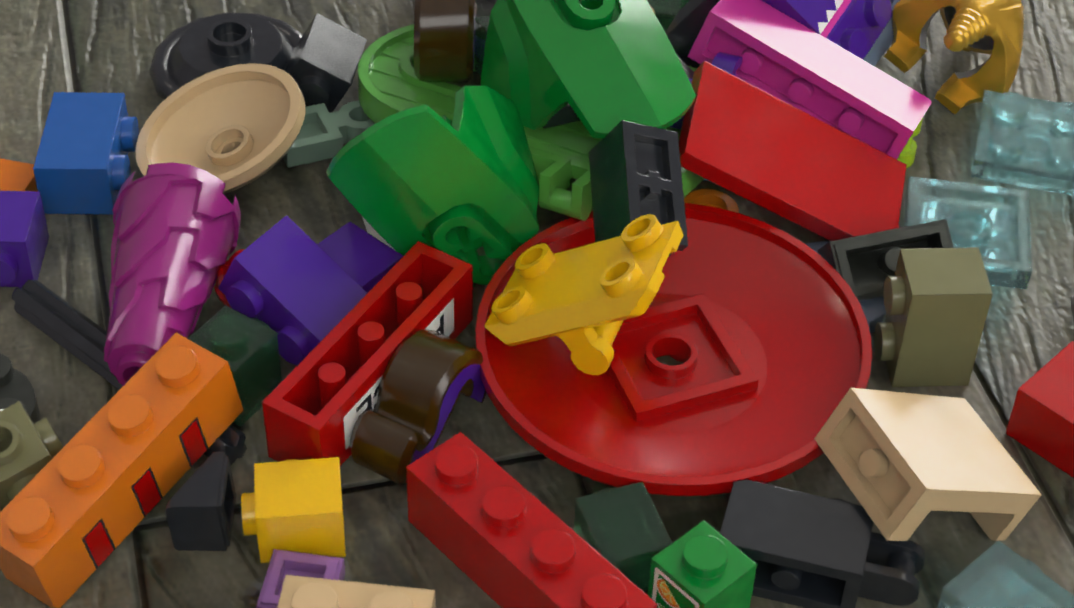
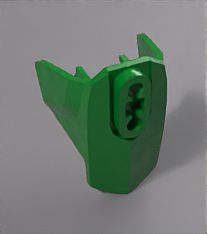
M497 0L490 12L481 85H487L512 100L517 106L524 127L533 130L544 127L559 110L569 103L591 137L604 139L622 120L665 129L680 120L695 101L696 94L685 70L647 0Z
M465 85L456 91L453 120H449L445 115L439 116L427 104L408 108L388 116L343 146L331 160L326 170L328 178L344 197L398 253L404 256L419 241L472 264L473 287H476V284L488 285L504 261L522 244L537 235L539 230L536 214L539 199V182L519 111L512 100L487 85ZM483 246L486 255L479 256L477 249Z

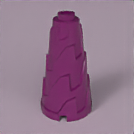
M173 162L148 165L146 175L134 181L135 172H133L121 185L113 206L112 276L109 290L110 317L104 347V361L108 363L110 372L122 386L175 333L187 339L190 334H193L203 305L212 293L218 277L219 266L225 264L227 257L235 250L241 226V211L236 196L234 197L233 204H231L223 194L225 183L206 170L192 165Z

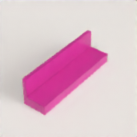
M720 0L710 10L687 56L699 64H702L704 61L712 64L713 59L719 52L741 56L743 60L741 66L736 71V77L895 159L901 154L932 103L926 96L762 0Z

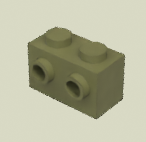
M979 247L900 249L895 276H887L884 282L883 296L886 319L885 322H877L874 331L875 355L878 361H886L892 387L969 385L993 294Z

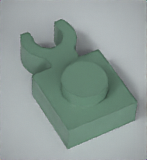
M359 101L346 103L339 111L329 113L324 103L305 107V117L301 130L293 145L283 157V160L289 168L334 158L343 147V144L348 143L375 123L371 119L368 120V116L364 113Z

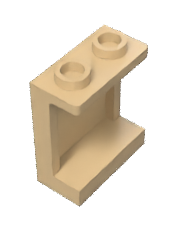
M850 388L814 438L887 541H908L930 511L969 512L990 540L1004 541L1042 495L965 398Z

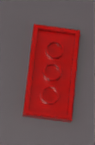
M706 61L694 71L691 85L696 98L688 112L684 115L679 138L681 167L830 241L899 227L907 164Z

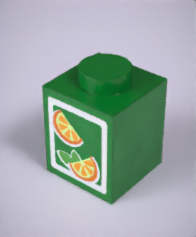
M703 520L652 558L648 596L658 604L657 608H750L757 564Z

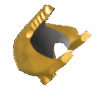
M900 0L893 8L894 37L892 46L884 56L887 60L904 73L910 70L927 51V29L937 11L940 10L947 33L944 36V44L949 50L953 52L962 50L991 54V56L985 63L975 69L954 73L938 90L935 99L955 115L962 107L969 104L996 100L1006 96L1016 76L1021 58L1024 32V13L1021 0Z

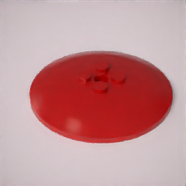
M684 203L688 247L683 251H676L668 256L662 269L665 277L646 312L641 316L623 321L612 344L614 358L605 373L590 375L579 370L571 360V351L558 336L515 346L506 345L485 328V323L492 312L493 302L502 294L515 270L516 260L524 251L541 243L547 244L553 254L595 243L593 211H591L585 221L571 217L538 233L522 244L504 261L484 291L476 320V350L482 353L484 360L480 365V377L489 398L508 425L533 448L575 473L621 489L669 496H706L731 493L733 483L744 479L769 483L803 468L821 456L824 452L814 439L850 388L867 389L872 364V339L868 321L860 302L838 271L805 243L783 230L737 212L691 203ZM670 355L673 359L685 363L666 365L656 359L661 356Z

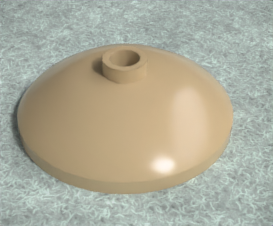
M257 63L239 64L204 74L168 96L146 120L136 143L135 155L137 165L143 176H145L148 165L171 162L188 164L206 170L225 183L223 194L237 190L267 173L289 151L304 122L305 100L303 94L292 76L284 70L271 65Z

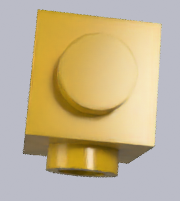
M339 457L306 460L288 459L279 462L254 463V492L241 494V511L244 536L257 535L260 563H270L274 549L330 557H346Z

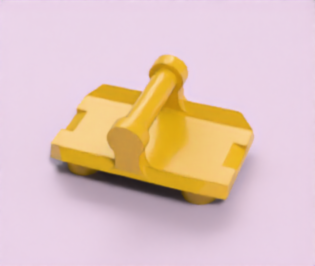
M646 214L630 222L622 231L621 236L555 254L545 243L530 247L516 260L512 276L502 294L492 304V312L485 323V328L509 346L558 336L571 351V360L579 370L590 375L605 373L614 358L612 344L623 321L643 315L665 277L662 272L665 262L670 253L677 251L683 238L679 222L674 221L661 225L655 215Z

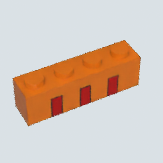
M175 333L0 512V569L5 578L50 608H61L244 411L228 361L182 335Z

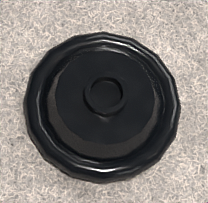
M227 12L198 18L173 30L155 49L149 74L158 96L165 100L190 81L228 66L257 63L275 66L286 72L294 48L303 34L285 21L258 13Z

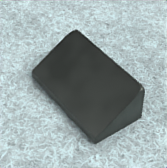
M942 219L830 241L817 251L843 277L858 301L883 296L886 277L895 276L900 249L954 248L947 220Z

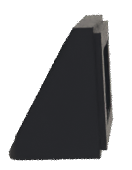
M214 451L167 503L165 514L173 546L177 551H226L227 546H230L237 496L229 457L225 455V451Z

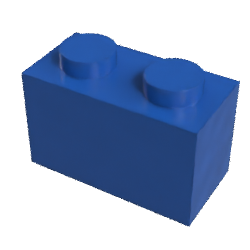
M54 92L33 167L44 214L113 215V206L121 185L131 175L128 153L135 152L139 136L138 120L136 117H128L124 93Z

